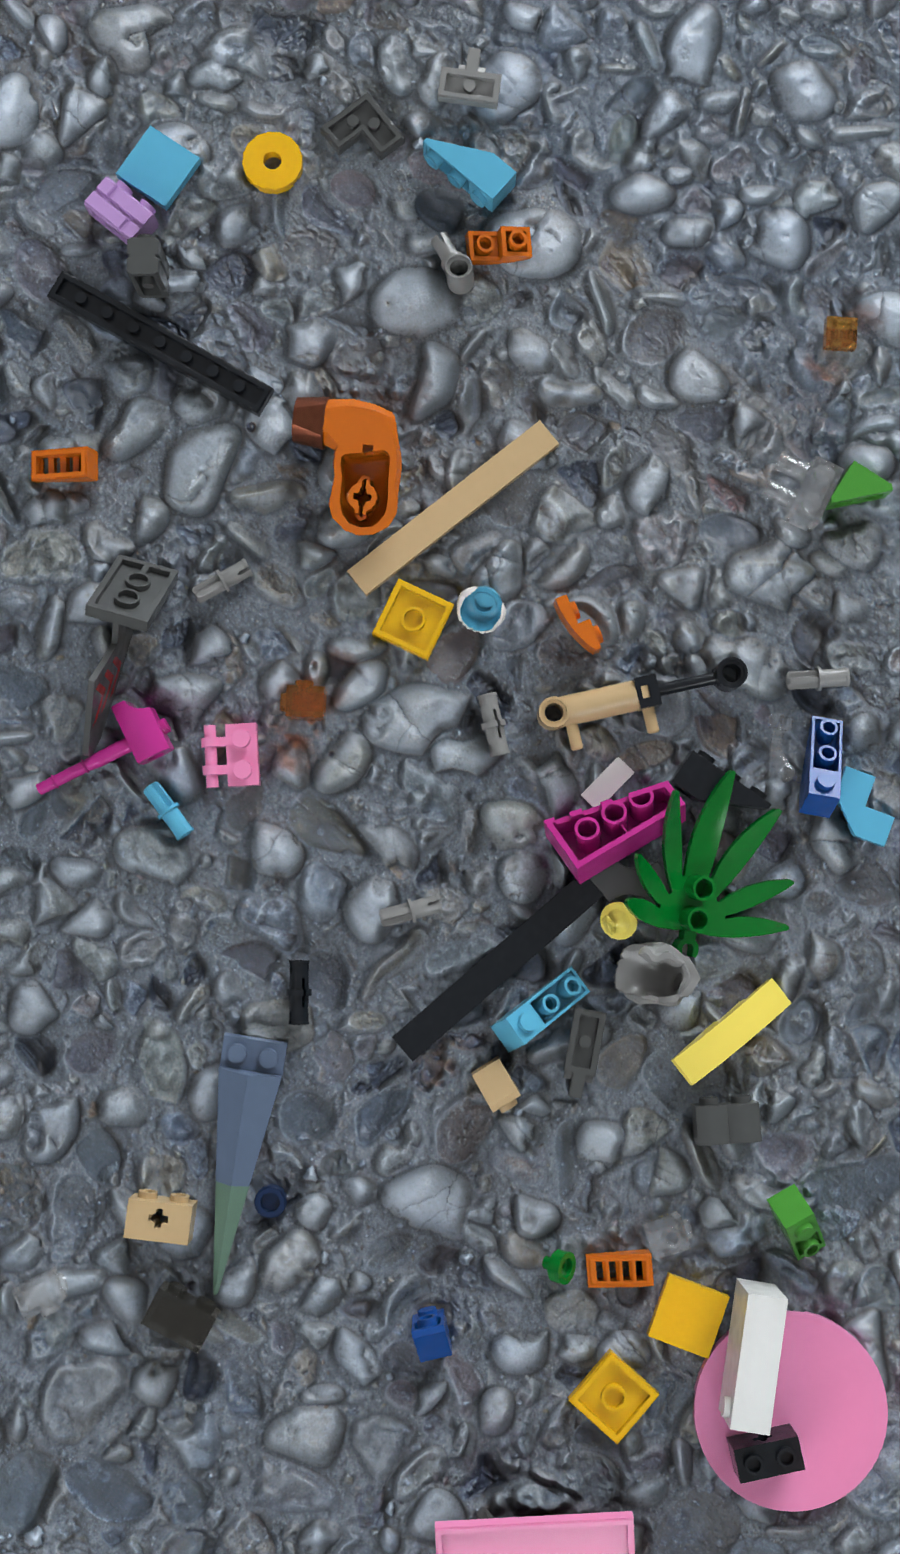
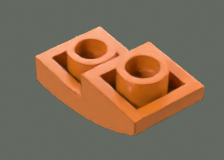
M500 226L498 231H468L465 235L466 253L473 265L503 264L532 258L530 227Z
M567 594L556 598L553 606L570 635L592 655L599 653L601 649L600 643L604 641L598 625L593 626L590 619L578 623L577 619L580 618L578 607L575 601H569Z

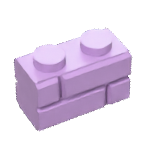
M105 177L84 202L89 215L126 245L127 239H130V237H137L139 234L152 235L159 225L155 217L156 210L145 199H141L139 202L131 196L133 194L132 190L121 180L115 183L109 177Z

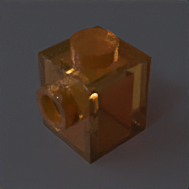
M296 680L295 685H287L286 693H281L280 710L285 712L288 720L325 721L327 690L325 686H314L313 681Z

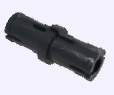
M289 960L290 982L289 989H286V996H289V1024L291 1025L309 1024L308 1003L309 996L312 995V989H309L310 960Z

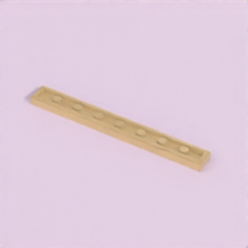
M539 420L347 570V573L367 597L559 446L558 441Z

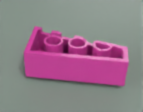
M667 780L630 792L627 797L613 801L611 798L602 801L599 806L584 811L581 808L571 811L568 816L556 820L554 817L543 820L546 837L577 882L582 884L662 835L667 805L671 793L675 789ZM680 797L681 823L686 821V804Z

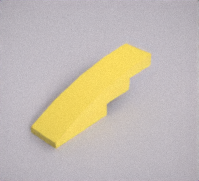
M773 978L768 979L746 999L739 1001L721 1019L709 1025L671 1061L690 1086H692L745 1045L792 1003Z

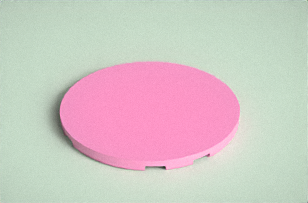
M787 1311L771 1427L790 1423L798 1435L806 1470L741 1484L733 1469L727 1437L748 1432L730 1430L718 1409L729 1336L728 1330L712 1347L709 1359H704L694 1387V1426L702 1451L712 1469L735 1493L752 1503L773 1510L789 1512L808 1511L824 1507L846 1496L864 1480L873 1468L883 1447L887 1431L888 1404L886 1391L879 1370L869 1353L852 1334L832 1320L807 1311Z

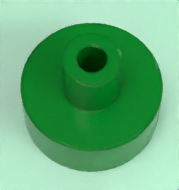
M557 1249L552 1253L551 1257H544L542 1267L547 1270L550 1281L566 1285L574 1275L576 1259L572 1252Z

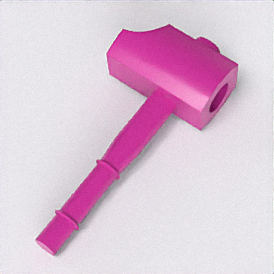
M125 700L117 703L111 709L125 738L36 784L38 792L43 795L130 752L133 753L137 763L145 765L174 750L167 733L171 732L168 722L165 718L160 720L154 708H136L132 703Z

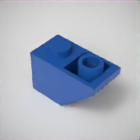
M428 1306L417 1311L418 1314L412 1317L411 1333L420 1362L451 1356L452 1343L444 1308L436 1309V1306Z

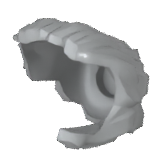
M663 942L631 944L623 948L620 954L621 959L617 962L618 967L615 969L616 973L613 976L615 988L623 992L627 999L636 1004H660L666 1007L679 1005L683 997H688L692 994L701 979L698 970L688 956L683 955L672 945Z

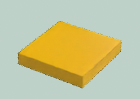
M398 578L372 635L428 661L451 615L454 604Z
M668 1272L646 1334L656 1340L709 1359L730 1297L728 1294Z
M609 1348L568 1396V1401L618 1445L657 1399L659 1392Z

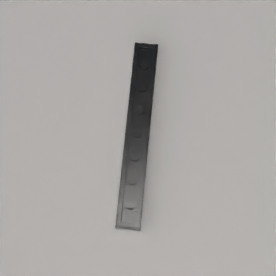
M63 270L47 295L50 301L260 417L274 393L273 387Z
M574 878L393 1035L392 1038L413 1062L604 895L590 879L579 884Z

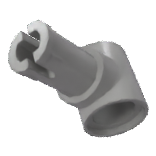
M441 232L440 236L443 240H440L439 236L435 235L431 240V245L435 248L442 261L441 267L446 274L449 289L455 294H466L474 286L472 261L467 255L456 250L447 232ZM457 273H465L464 275L456 276Z

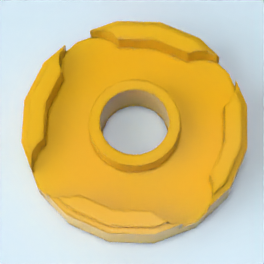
M266 132L257 135L247 144L243 152L242 166L249 183L258 188L259 191L265 194H280L290 190L298 178L300 179L303 172V158L299 146L291 137L281 132ZM274 157L281 161L280 166L276 169H269L265 166V162L269 158Z

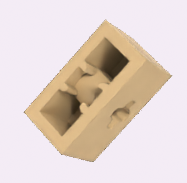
M139 1189L138 1193H134L128 1198L123 1238L188 1246L193 1239L198 1200L189 1199L190 1195L184 1193H171L170 1197L158 1196V1191ZM159 1209L163 1210L164 1216H168L163 1222L160 1221V1216L154 1215Z

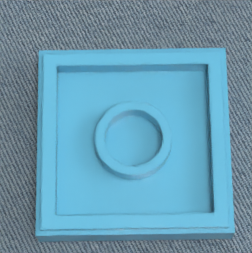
M150 125L115 174L119 180L167 211L198 169L201 160L198 156Z

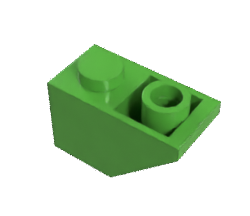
M795 1184L767 1199L771 1212L798 1261L804 1257L815 1255L820 1248L826 1245L814 1212Z

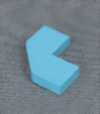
M845 766L841 773V796L837 805L841 808L848 823L847 826L853 837L885 847L895 817L866 807L876 777Z

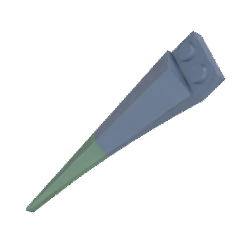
M227 1032L224 1034L220 1066L218 1068L213 1264L214 1296L220 1289L247 1193L284 1074L288 1042Z

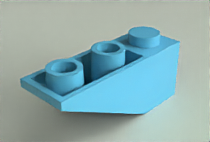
M425 138L423 141V156L427 164L435 170L439 168L444 172L453 186L458 189L462 187L470 194L472 201L481 208L485 206L489 211L493 212L516 185L517 172L494 153Z
M571 966L510 1010L490 1027L507 1051L511 1052L528 1043L590 991Z

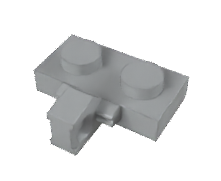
M469 47L466 65L459 64V68L441 67L437 101L497 110L502 74L487 73L486 68L479 67L481 49Z

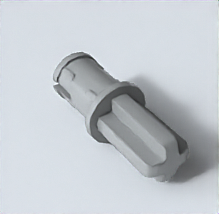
M243 558L221 572L216 570L217 574L193 586L192 592L197 601L203 603L225 590L230 592V587L254 575Z
M818 666L814 670L789 671L786 673L785 682L789 690L816 689V691H821L822 688L849 687L850 671L848 667L821 669Z
M437 893L411 901L409 898L406 903L381 909L379 916L383 927L411 920L413 923H416L418 918L443 913L439 894Z

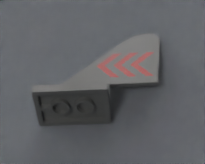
M119 554L86 603V616L111 622L113 627L111 645L88 680L83 755L91 757L101 739L134 630L148 631L178 581V570Z

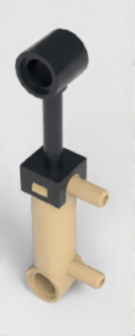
M728 657L712 669L711 673L658 684L656 675L650 674L633 678V680L559 697L552 696L546 698L540 704L537 720L544 729L549 731H556L566 727L572 751L583 748L578 724L635 711L643 712L647 733L653 734L659 732L655 708H659L662 705L661 696L714 685L723 692H731L746 681L748 669L741 659ZM725 667L732 668L736 672L737 678L735 682H729L723 677V669ZM550 706L557 707L561 711V719L558 721L548 720L545 716V709Z

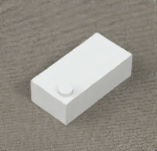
M736 1278L718 1408L721 1412V1417L724 1418L730 1430L770 1436L788 1305L786 1296L772 1283Z

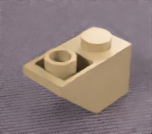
M499 1056L471 1072L473 1079L493 1113L498 1109L501 1113H504L518 1104L516 1099L521 1094Z

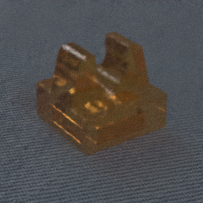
M827 316L824 320L823 350L854 352L857 346L858 318Z

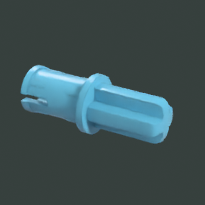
M155 781L144 789L145 796L159 813L158 819L164 820L177 841L183 839L194 830L178 809L179 803L172 801L159 782Z

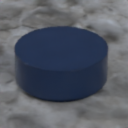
M276 1184L263 1186L257 1192L254 1200L257 1212L265 1218H275L281 1215L287 1205V1195L284 1189Z

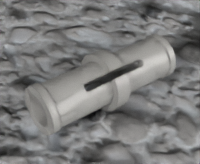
M497 692L477 696L483 719L481 728L482 731L485 730L490 757L510 753L504 730L506 722L501 717Z

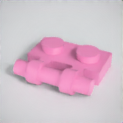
M257 723L225 724V737H216V725H204V738H201V748H205V766H202L203 776H206V788H219L218 776L227 775L228 787L261 786ZM226 747L227 765H218L217 748Z

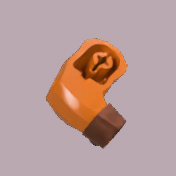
M297 397L292 419L293 442L322 450L326 447L334 450V481L329 500L332 518L345 531L358 536L374 535L389 527L397 514L398 492L402 472L401 451L393 412L376 404L355 399Z

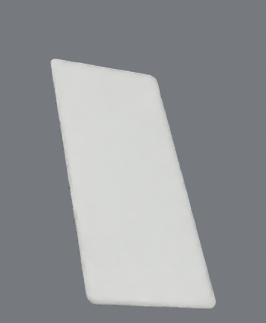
M617 757L581 796L592 807L599 806L600 802L610 799L634 774V771Z

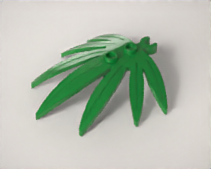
M734 770L727 771L721 778L696 820L686 851L683 875L679 790L672 791L665 813L662 833L663 865L670 889L669 893L648 861L641 854L636 853L634 855L638 878L644 890L658 904V907L647 900L633 897L626 898L624 905L633 916L646 924L663 929L679 930L678 937L673 941L672 946L682 953L683 946L687 944V956L696 958L699 951L698 944L695 941L697 933L715 937L739 938L761 936L789 930L788 925L769 919L752 916L725 918V916L744 911L778 895L794 884V881L791 879H774L750 884L731 892L717 901V897L747 864L782 813L780 809H772L750 824L727 848L717 863L711 877H709L728 812L736 774Z

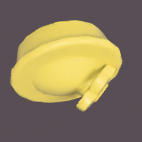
M612 902L602 910L600 923L602 929L609 937L624 940L635 933L638 919L628 911L623 902Z

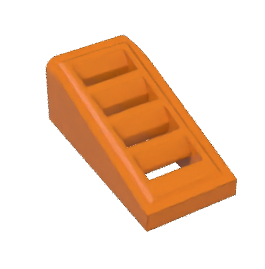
M88 446L31 451V481L34 483L98 481V452ZM44 458H48V474H44ZM57 458H60V473H57ZM70 458H73V472H70Z
M649 1249L585 1254L588 1288L654 1286L652 1255ZM622 1261H628L629 1276L623 1277ZM635 1261H641L642 1275H636ZM596 1262H602L603 1278L597 1279ZM609 1262H615L616 1277L610 1278Z

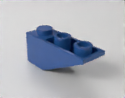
M814 715L811 717L800 782L798 813L830 818L840 800L843 721Z

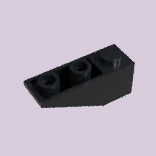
M693 750L685 757L669 783L674 789L679 790L680 793L690 800L705 803L715 786L730 769L725 768L724 771L713 764L715 759L702 750H699L698 753ZM735 774L729 806L757 810L769 809L772 804L765 800L767 795L754 786H751L750 789L739 782L741 777Z

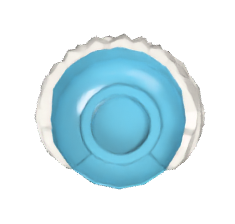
M487 586L469 587L460 593L457 600L459 621L467 629H472L474 632L481 634L493 632L505 619V605L500 595L493 588Z

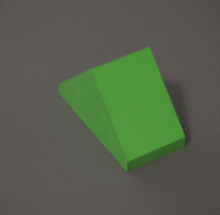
M853 461L824 503L825 510L883 499L893 491V487L888 481L858 462Z

